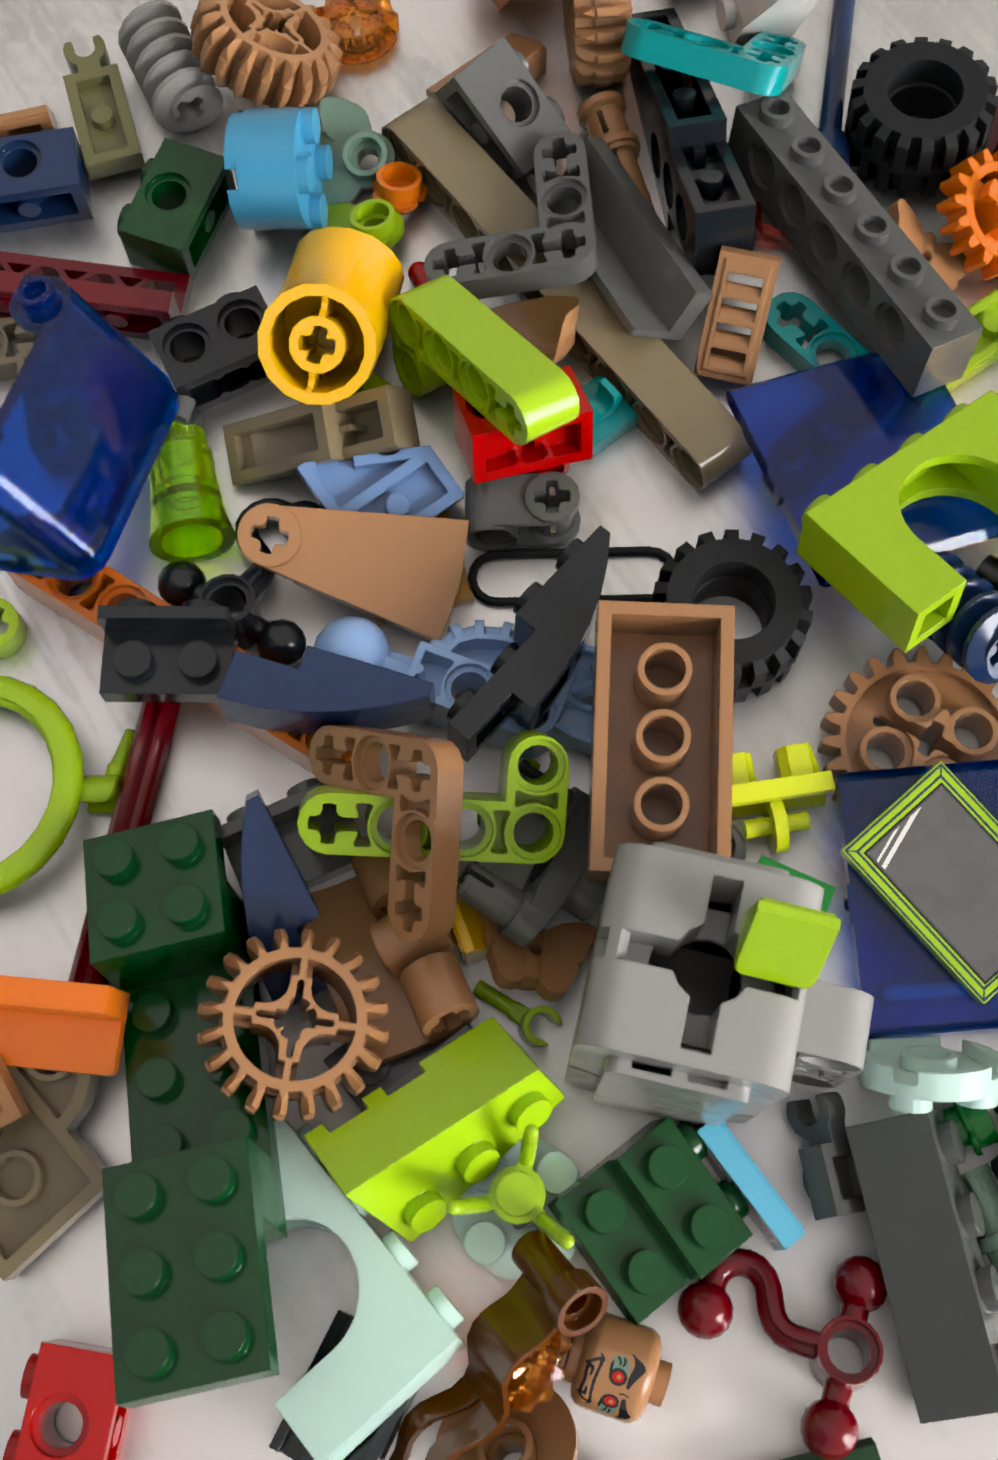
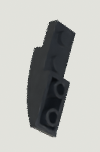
M601 525L585 542L577 538L565 548L555 564L557 571L544 585L534 582L522 593L513 608V612L516 614L513 637L515 642L509 644L496 658L490 669V673L493 676L477 692L473 688L467 689L449 709L446 716L449 720L448 740L456 745L462 759L466 762L477 753L509 717L513 718L526 730L533 729L552 707L571 678L585 650L596 619L598 602L601 597L608 564L610 532Z

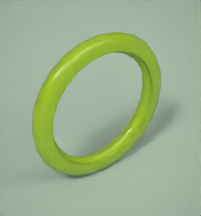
M0 675V706L17 712L34 725L46 743L52 761L53 778L48 806L37 828L18 850L0 862V895L18 888L43 869L63 845L77 817L84 778L83 756L74 727L59 705L37 687L9 676Z

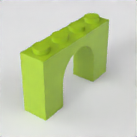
M992 390L969 405L966 403L958 404L945 416L940 424L925 434L918 432L911 435L895 454L878 465L875 463L866 465L854 476L848 485L833 495L823 494L816 498L802 515V529L796 553L904 653L953 619L967 580L911 531L901 514V510L920 499L934 496H954L977 502L998 515V395Z

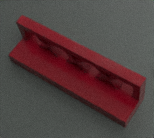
M0 251V319L36 312H48L62 320L67 330L150 340L148 331L160 327L172 317L186 315L193 287L191 276L188 274Z

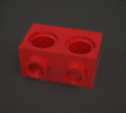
M570 365L560 368L567 374L576 389L580 405L579 416L575 420L525 445H516L510 441L454 389L452 390L455 439L474 484L592 459L593 409Z

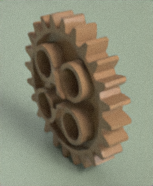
M925 646L918 647L909 663L900 649L895 648L887 658L886 667L873 656L869 658L863 668L864 676L851 671L843 683L847 692L836 690L828 703L836 712L825 713L819 727L832 735L822 738L817 747L818 753L835 757V759L825 765L822 771L831 770L833 779L840 778L842 784L831 797L832 800L836 802L852 798L856 803L848 820L855 822L867 814L875 819L931 767L942 761L998 821V698H995L991 693L996 683L985 684L977 682L964 668L961 670L953 668V659L949 654L943 653L937 663L930 662ZM908 697L915 700L920 705L923 716L906 714L900 709L897 698ZM873 719H880L883 726L877 727L873 723ZM954 728H964L971 731L979 742V748L972 749L961 744L955 736ZM919 740L930 745L927 752L928 756L922 755L917 751L920 745ZM877 747L885 750L891 756L894 768L882 769L875 766L869 760L866 749ZM964 769L972 770L975 777L969 778Z

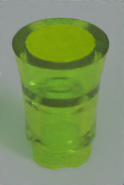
M171 422L159 426L153 430V437L148 441L149 454L146 459L151 506L149 549L156 557L168 562L186 560L197 563L214 559L227 552L233 546L236 535L224 506L216 475L212 450L208 447L207 436L204 430L196 424Z

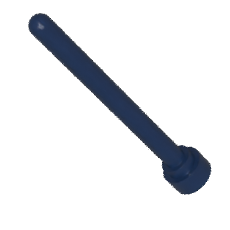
M833 0L818 130L849 166L851 144L841 129L855 0Z

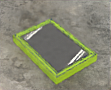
M940 761L931 767L838 852L978 1004L984 1005L998 992V821Z

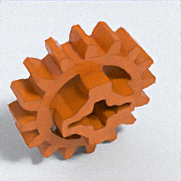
M987 148L949 169L951 178L941 182L939 186L948 199L936 204V211L946 215L948 221L947 224L939 229L940 234L945 236L952 235L954 239V244L949 251L950 255L953 257L963 253L966 256L964 270L969 273L980 268L982 280L985 281L998 276V151L991 154Z

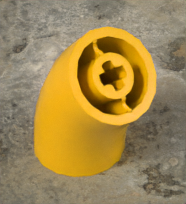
M331 226L310 231L299 240L283 286L276 299L265 310L257 332L259 359L268 379L284 395L304 404L331 405L352 396L369 378L377 363L391 325L389 302L392 297L400 294L404 281L402 265L388 246L374 236L361 231Z

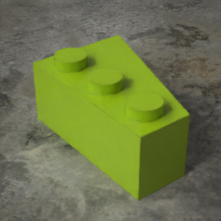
M493 1017L485 1020L420 1061L419 1066L423 1074L387 1096L384 1090L379 1087L363 1097L362 1101L366 1110L329 1133L322 1123L303 1135L343 1194L411 1243L422 1233L433 1229L443 1220L447 1213L446 1204L448 1201L460 1198L474 1183L484 1180L494 1172L500 1159L522 1139L527 1125L535 1124L540 1128L549 1118L552 1109L566 1097L523 1047Z

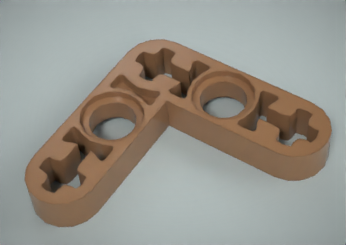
M360 725L322 726L315 732L309 749L310 765L318 781L328 786L394 798L388 890V918L393 931L398 938L405 942H421L443 938L453 927L456 915L464 786V763L459 749L453 742L445 738ZM383 746L386 748L389 763L385 779L380 771L379 762ZM341 751H352L351 763L342 759ZM417 762H423L425 765L430 766L431 775L416 773ZM424 823L431 834V850L428 857L423 853L420 842L421 828ZM422 872H425V873H426V877H425V878H422V876H421Z

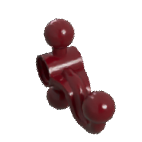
M737 1248L703 1279H698V1282L690 1284L683 1290L678 1300L677 1310L681 1324L688 1333L697 1338L710 1340L721 1336L729 1329L734 1311L731 1298L725 1291L726 1286L732 1278L737 1276L748 1279L754 1288L757 1313L763 1331L775 1345L792 1354L808 1358L813 1377L823 1387L821 1399L813 1401L802 1415L800 1432L804 1444L814 1455L824 1460H839L847 1457L854 1450L859 1439V1426L854 1413L849 1409L852 1393L858 1391L876 1375L883 1362L881 1339L877 1331L868 1323L869 1312L876 1311L884 1304L887 1298L880 1264L868 1256L855 1255L845 1258L837 1265L833 1273L832 1287L836 1298L841 1303L839 1317L832 1319L819 1332L798 1325L788 1318L782 1285L777 1271L769 1261L751 1249ZM839 1337L852 1341L859 1348L862 1355L861 1371L850 1374L837 1369L830 1361L828 1355L829 1340Z

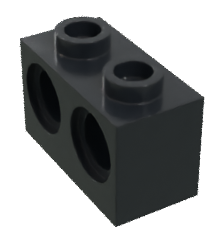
M257 285L241 292L225 294L209 306L188 315L172 317L160 327L147 332L159 364L174 394L194 398L196 404L191 415H196L270 382L258 356L257 332L268 306ZM246 333H255L254 335L248 338H238L240 335ZM201 356L199 359L193 362H184L186 359L190 357Z

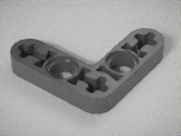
M556 131L544 136L534 147L533 159L539 227L439 244L425 258L424 270L428 282L442 275H449V269L457 268L456 275L452 276V278L477 299H485L573 285L583 282L592 276L598 266V249L589 165L583 139L570 131ZM566 158L568 176L557 177L556 160ZM564 199H574L581 203L578 209L569 214H556L551 211L554 204ZM576 249L575 256L564 258L566 250ZM537 253H543L545 263H538ZM521 255L527 259L520 268L513 271H502L496 268L498 262L505 256ZM484 262L486 272L480 273L478 263Z

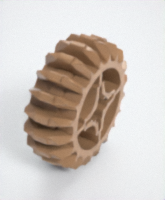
M199 0L190 24L192 31L189 40L193 43L191 54L201 61L200 70L205 74L214 75L217 87L229 88L234 92L235 99L244 97L251 100L255 108L260 104L270 106V108L316 107L321 98L327 97L328 92L333 90L341 67L340 60L343 51L338 46L340 37L335 31L330 30L331 22L327 18L317 16L314 5H305L299 0Z
M563 0L562 7L570 73L577 86L602 88L625 81L629 73L631 57L623 54L620 49L627 20L632 18L633 8L631 0Z
M307 928L301 934L299 947H289L288 934L285 929H276L273 934L274 951L268 953L257 937L254 936L248 939L246 949L251 960L250 964L244 962L238 955L228 953L223 958V966L234 980L230 981L220 976L211 975L206 982V989L212 995L223 1000L222 1003L203 1002L198 1005L197 1010L199 1018L204 1021L218 1023V1027L208 1028L197 1033V1045L199 1047L212 1048L221 1046L222 1049L221 1052L211 1056L205 1062L207 1074H218L230 1067L233 1074L225 1080L221 1087V1093L226 1098H230L244 1084L252 1089L244 1106L245 1112L249 1114H255L259 1109L263 1095L275 1099L271 1112L274 1122H283L287 1113L288 1101L298 1100L301 1120L303 1122L313 1120L315 1116L313 1097L320 1095L325 1107L331 1113L338 1111L342 1107V1100L336 1085L340 1084L349 1093L358 1096L364 1090L365 1084L353 1067L355 1066L368 1072H376L381 1064V1059L375 1053L364 1048V1046L385 1045L389 1039L388 1030L368 1024V1021L380 1019L389 1011L386 1001L375 1000L365 1002L364 997L373 993L380 985L378 976L375 974L368 975L358 981L353 977L362 965L364 957L356 952L341 964L334 959L340 949L341 940L334 936L327 941L324 952L311 949L315 934L314 930ZM291 971L287 992L280 999L273 1002L255 1001L254 1007L238 1005L244 994L261 979L275 973ZM312 975L327 982L340 995L347 1008L350 1021L339 1020V1014L322 1010L315 1003L312 996ZM296 992L300 993L298 1010L304 1013L302 1022L310 1020L312 1028L302 1029L298 1040H295L291 1057L288 1058L286 1056L288 1038L282 1036L285 1026L276 1029L274 1020L280 1021L285 1019L288 1009L292 1008ZM234 1027L249 1029V1034L263 1037L272 1044L276 1057L274 1077L256 1068L246 1058L237 1042ZM332 1041L348 1043L344 1057L330 1070L310 1079L295 1080L300 1056L305 1049L313 1045L330 1046Z

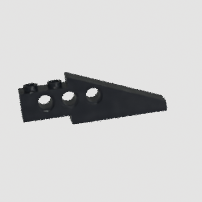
M675 8L632 14V18L649 19L684 29ZM631 57L630 77L666 228L668 231L676 230L685 255L699 275L715 276L722 245L754 251L756 203L726 141L727 117L709 80Z

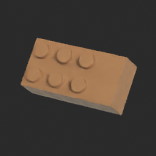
M599 600L595 622L586 881L608 882L616 846L622 843L652 845L653 842H663L731 857L735 605Z

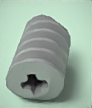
M155 0L146 2L133 9L123 20L118 31V44L132 73L135 75L140 89L143 91L157 123L171 132H194L205 128L216 120L222 110L223 97L220 89L216 88L213 76L200 70L201 61L191 54L193 43L189 40L190 33L188 27L182 21L178 8L169 1Z

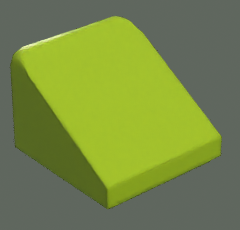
M763 897L743 916L734 960L735 971L742 975L792 987L810 988L817 981L839 933L841 919L836 918V914Z

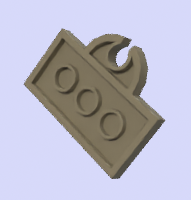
M7 1066L31 1113L0 1129V1278L3 1281L15 1279L103 1196L102 1169L107 1167L76 1130L93 1106L100 1082L99 1075L60 1071L51 1074L46 1070Z

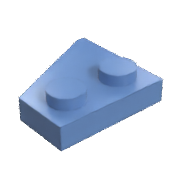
M430 445L400 449L397 453L384 455L379 453L355 455L351 460L316 465L315 461L305 462L296 468L297 474L322 509L439 517L465 497L462 489Z

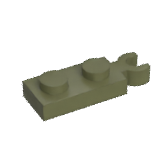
M100 35L93 36L95 50L86 57L76 55L71 42L64 43L63 47L65 59L72 73L63 76L85 166L91 180L143 168L145 165L117 63L110 65V58L104 40Z

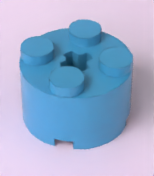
M253 108L237 110L238 113H231L227 121L224 137V169H235L238 189L227 190L233 217L241 230L255 231L325 228L328 223V205L326 196L323 193V180H331L333 177V156L329 144H320L321 127L317 108Z

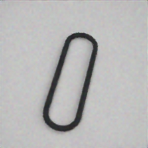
M609 547L608 556L649 555L658 557L664 562L667 559L674 561V558L669 553L656 547ZM565 548L510 549L485 552L475 559L469 569L468 583L470 590L478 600L487 605L498 607L515 606L519 597H492L480 589L477 582V574L481 566L495 559L558 558ZM653 594L601 595L600 600L651 602Z

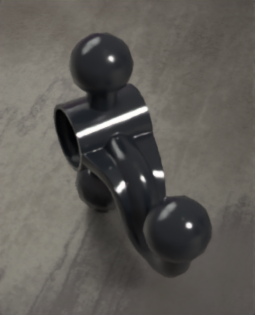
M264 498L253 502L241 511L235 522V540L238 544L237 530L242 517L247 511L257 505L273 503L282 506L321 507L317 503L308 500L291 503L279 498ZM268 520V522H276V523H279V522L276 521V520ZM255 528L252 537L260 541L261 552L271 554L270 549L259 535V529ZM173 561L161 570L158 577V591L161 598L170 605L182 606L187 600L206 599L228 607L230 611L242 610L241 613L233 617L239 630L238 647L248 650L257 643V650L261 658L291 667L302 659L306 650L307 640L303 630L293 621L278 619L269 622L261 617L259 605L266 596L275 573L259 568L250 561L251 566L240 576L222 574L208 582L204 572L195 563L190 561Z

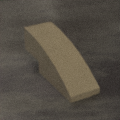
M382 385L355 393L331 405L300 403L222 426L232 484L238 486L299 476L296 468L305 462L315 461L316 465L351 460L355 455L373 453L384 455L397 453L400 449L420 446L411 390L390 385Z

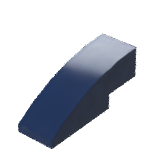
M308 645L299 669L235 650L217 695V700L226 721L269 731L314 735L319 728L327 725H360L380 729L397 728L431 719L436 708L433 682Z
M257 789L247 794L245 799L241 832L242 893L250 938L257 937L268 953L274 951L273 934L276 929H285L288 934L289 947H299L302 934L299 927L318 918L320 912L271 813ZM291 971L279 972L263 978L272 1002L280 999L287 992ZM312 975L313 996L325 990L326 984L324 980ZM296 992L292 1006L299 1003L300 993Z

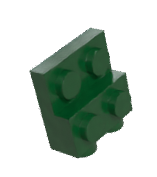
M670 1117L649 1122L547 1204L560 1225L567 1229L574 1237V1245L626 1319L637 1325L691 1279H703L753 1235L743 1221V1218L749 1214V1207L743 1196L726 1180H720L716 1183L701 1162L708 1155L707 1148L701 1137L687 1123L680 1122L675 1125Z

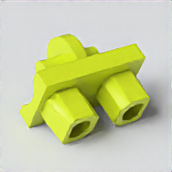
M808 742L785 745L775 750L773 754L777 775L775 779L756 781L751 753H733L732 820L763 816L743 820V833L745 839L767 836L773 854L789 851L791 832L810 830V817L807 811L787 814L786 812L824 807L826 804V793H831L835 790L832 771L820 772L819 765Z

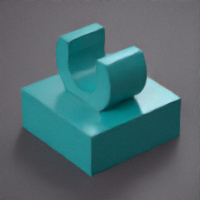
M601 374L582 386L593 409V457L634 429L638 415L622 398L621 393Z

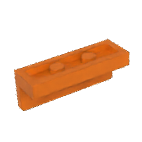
M0 975V1054L6 1066L115 1076L119 1069L130 994L109 985Z

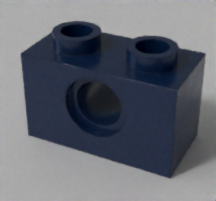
M73 127L44 129L39 132L0 138V233L93 219L88 171Z

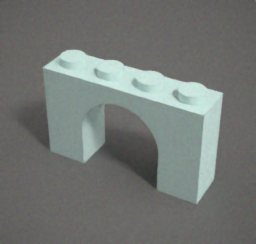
M284 1119L283 1122L274 1123L287 1232L296 1229L313 1228L337 1235L350 1251L356 1265L359 1280V1298L353 1321L339 1344L273 1404L314 1460H343L468 1345L455 1329L465 1319L438 1285L426 1293L413 1277L410 1271L419 1261L401 1238L392 1229L381 1237L366 1218L369 1212L343 1194L303 1136L313 1129L305 1123L296 1130Z

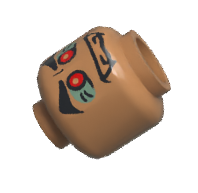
M605 1312L602 1319L590 1331L583 1335L572 1337L561 1380L571 1383V1398L577 1406L630 1424L642 1416L647 1403L661 1407L668 1388L672 1363L660 1359L662 1344L656 1330L642 1324L637 1325L628 1319Z

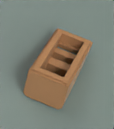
M724 245L721 246L711 291L714 295L709 300L694 369L695 374L743 385L752 384L781 257ZM728 272L764 279L762 288L726 281ZM722 298L758 304L755 311L721 304ZM718 322L752 329L751 335L716 329V325Z

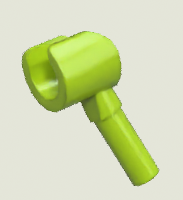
M125 730L111 763L107 766L105 775L83 776L84 785L80 801L88 803V813L113 812L135 730Z
M482 980L476 984L472 994L505 1014L508 1019L516 1023L520 1038L529 1046H548L545 1041L536 1038L530 1031V1021L535 1014L544 1016L554 1025H562L560 1015L553 1008L537 1006L529 1009Z

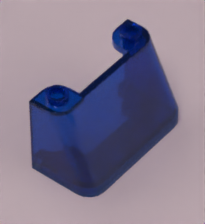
M24 274L11 297L9 310L13 320L22 330L39 333L0 408V571L69 581L83 580L94 576L109 561L178 413L180 401L170 378L63 279L54 276Z

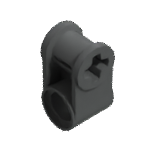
M553 471L519 474L474 484L472 477L469 478L465 483V520H469L467 545L473 549L488 552L511 548H556L567 545L574 540L581 524L578 510L580 503L578 485L571 477L564 473ZM550 487L555 488L556 495H550ZM557 507L559 512L548 513L547 508ZM556 525L557 532L552 533L550 526Z

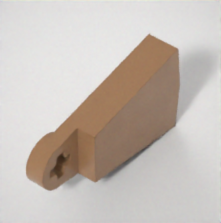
M264 503L251 508L245 513L238 526L237 539L244 556L255 566L289 579L297 586L427 641L433 639L440 641L461 584L469 520L282 506ZM268 520H276L279 522L280 533L288 536V541L286 545L276 544L271 554L261 552L260 541L253 538L252 533L255 528L265 529L268 525Z

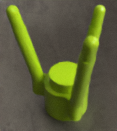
M529 1124L525 1127L517 1165L506 1167L497 1173L491 1183L489 1194L457 1198L448 1201L446 1204V1211L450 1215H467L495 1211L499 1218L509 1224L523 1225L532 1221L549 1238L564 1249L572 1248L575 1242L574 1237L569 1231L543 1209L546 1199L544 1182L538 1173L533 1171L539 1129L535 1124Z

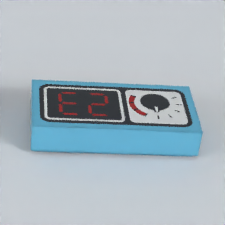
M724 1122L718 1126L705 1124L696 1131L707 1148L708 1155L705 1157L721 1180L728 1181L740 1192L749 1207V1217L775 1251L788 1249L805 1235L803 1232L805 1228Z

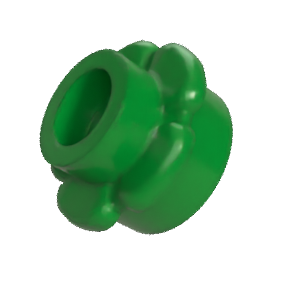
M953 1102L954 1106L943 1110L945 1121L953 1120L955 1122L964 1148L971 1145L977 1156L983 1155L981 1149L998 1143V1134L987 1109L967 1108Z

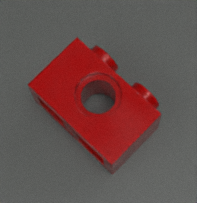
M64 1339L41 1342L39 1354L32 1353L22 1375L20 1396L21 1398L28 1399L21 1430L15 1429L11 1433L4 1451L3 1460H119L130 1409L117 1406L115 1403L112 1348ZM64 1401L75 1405L82 1415L83 1427L75 1443L64 1441L55 1430V1414Z

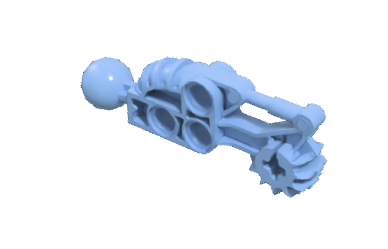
M345 616L328 623L316 637L314 647L433 682L436 708L432 718L423 720V722L448 731L449 720L446 716L455 702V696L469 688H473L478 692L493 676L490 673V669L494 661L509 644L515 642L513 640L514 623L505 621L502 627L484 626V620H475V625L461 628L458 623L449 625L448 633L440 641L437 639H433L429 643L420 641L414 657L411 658L392 651L390 642L385 634L368 619ZM586 644L585 650L571 678L552 707L542 717L545 724L540 728L533 729L544 732L562 746L570 747L591 755L592 705L580 700L593 695V646ZM509 717L485 744L503 751L504 745L511 736L526 729L517 725L513 718ZM542 745L531 746L524 750L520 757H537L548 751V749Z

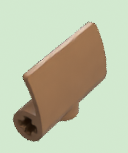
M353 856L351 864L356 877L312 892L311 894L318 906L320 916L303 926L304 929L314 930L315 939L312 945L314 950L324 952L327 941L332 936L339 938L341 945L334 959L341 964L356 952L364 957L362 965L353 975L356 981L368 975L375 974L378 976L380 985L373 993L364 997L365 1002L375 1000L386 1001L389 1011L380 1019L368 1021V1024L388 1030L389 1039L385 1045H365L364 1048L375 1053L381 1059V1064L429 1046L457 1032L477 1017L479 1008L452 949L458 944L452 928L446 936L436 940L405 942L398 938L388 918L390 857ZM325 982L337 1014H339V1019L350 1021L347 1008L340 995Z

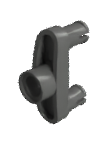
M525 759L518 764L519 773L523 778L535 779L544 774L530 765L531 763ZM575 786L571 789L568 788L565 837L562 847L553 858L544 863L534 864L522 890L482 867L479 862L470 861L458 877L457 900L465 903L498 925V933L521 948L531 942L542 931L560 907L582 922L588 920L602 904L608 883L586 881L589 795ZM534 813L536 816L545 821V817L543 816V814Z

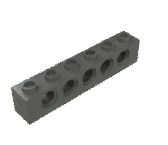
M786 90L779 96H764L736 106L728 145L751 194L910 396L914 398L962 378L984 329Z

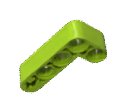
M442 275L391 298L389 308L394 364L405 388L411 390V395L414 397H421L448 384L516 445H525L575 420L579 416V398L567 374L449 275Z
M533 729L520 731L511 736L503 747L498 793L463 791L462 810L476 811L480 815L481 824L479 831L474 837L466 841H460L459 861L537 864L544 863L557 854L562 847L565 837L570 768L568 755L560 743L544 732ZM531 746H546L551 760L548 770L542 776L535 779L523 778L518 769L521 754ZM328 785L317 786L309 791L300 802L297 817L299 835L305 845L313 851L327 855L390 857L391 837L382 834L377 828V823L383 811L393 807L394 798ZM332 803L336 804L338 816L359 818L357 804H368L365 813L368 836L357 837L358 829L356 822L342 821L335 824L334 833H321L320 823L315 820H309V816L320 815L323 804ZM529 813L543 814L546 828L540 840L526 845L514 840V827L522 816ZM424 823L421 828L420 842L423 853L428 857L431 850V834Z

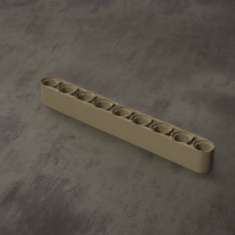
M426 98L382 127L381 134L392 144L396 154V162L410 163L420 170L422 183L427 188V198L465 239L539 227L538 207L435 98ZM572 249L565 251L564 258L575 256ZM537 253L538 263H545L543 253ZM521 255L505 256L498 262L496 268L502 271H513L520 268L527 259ZM591 277L573 285L516 294L521 301L546 296H575L580 299L575 342L569 353L593 379L601 374L611 382L621 393L625 402L638 415L637 428L691 486L698 490L705 489L751 454L750 440L743 427L660 338L630 335Z

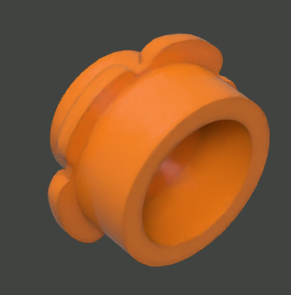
M397 161L385 164L378 169L376 180L372 183L374 191L372 199L389 201L394 206L395 211L401 215L412 212L417 208L418 202L425 201L427 197V188L422 183V174L417 167L410 163Z

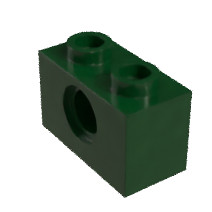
M164 138L155 158H150L145 163L141 175V185L131 204L127 203L122 208L118 218L117 232L130 264L148 270L188 274L191 276L192 282H194L230 209L227 190H236L231 169H224V156Z

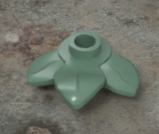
M323 97L320 100L319 109L323 132L320 133L319 141L320 144L330 145L333 156V177L331 180H323V193L326 196L328 206L344 202L352 203L363 189H372V183L376 180L378 169L387 163L396 162V154L392 144L385 136L372 131L369 117L362 107L343 98ZM375 155L378 157V162L374 168L370 170L360 168V162L365 156Z

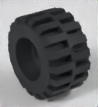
M915 37L914 42L906 43L903 39L891 42L890 50L879 48L871 54L870 62H862L857 70L856 79L852 82L844 130L846 138L851 144L849 164L850 166H858L857 175L865 182L871 179L875 180V188L885 193L889 189L899 191L898 196L911 198L912 192H921L923 198L936 195L941 182L951 178L949 169L952 166L986 148L998 104V96H996L998 86L995 77L988 76L989 66L984 60L972 59L973 51L965 46L959 49L952 47V41L940 38L938 43L929 42L928 37ZM911 116L923 117V118H926V119H919V118H914V117H911Z
M725 529L723 539L716 540L711 531L698 536L695 548L687 541L678 547L675 552L674 561L667 559L660 569L651 602L698 604L711 597L726 596L738 599L753 609L761 622L762 631L751 637L735 639L733 703L745 702L751 689L757 697L769 692L774 680L780 683L789 673L812 624L813 611L808 608L812 602L813 595L810 585L800 586L805 575L800 564L796 562L788 566L785 562L788 555L786 549L777 544L770 550L763 546L765 536L752 533L750 540L739 539V530Z

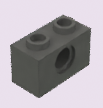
M504 36L435 93L453 118L513 182L525 176L534 168V147L540 139L556 131H570L565 124V117L560 106L552 98L544 94L531 76L530 66L526 58L516 48L511 47ZM500 99L505 100L512 106L515 113V122L509 120L503 114L500 107Z

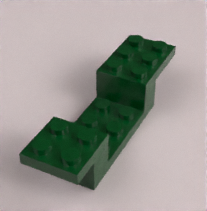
M212 809L83 841L90 964L115 988L130 994L124 1031V1053L132 1162L102 1169L115 1403L117 1406L125 1409L280 1375L265 1242L286 1238L288 1235L275 1123L272 1120L271 1114L273 1109L272 1098L263 1095L259 1109L255 1114L245 1112L244 1106L252 1089L244 1084L235 1095L226 1098L221 1093V1087L225 1080L233 1074L231 1068L229 1067L218 1074L212 1075L207 1074L205 1070V1062L211 1056L221 1052V1046L203 1048L197 1045L198 1032L218 1027V1023L204 1021L197 1016L198 1005L208 1001L220 1003L223 1001L206 989L208 978L213 975L230 981L234 980L223 966V958L228 953L238 955L247 964L251 963L246 949V943L250 936L247 928L244 902L227 881L221 822ZM259 981L244 994L238 1005L254 1007L255 1001L261 1002ZM234 1027L237 1042L246 1058L256 1068L269 1075L265 1038L249 1034V1029Z

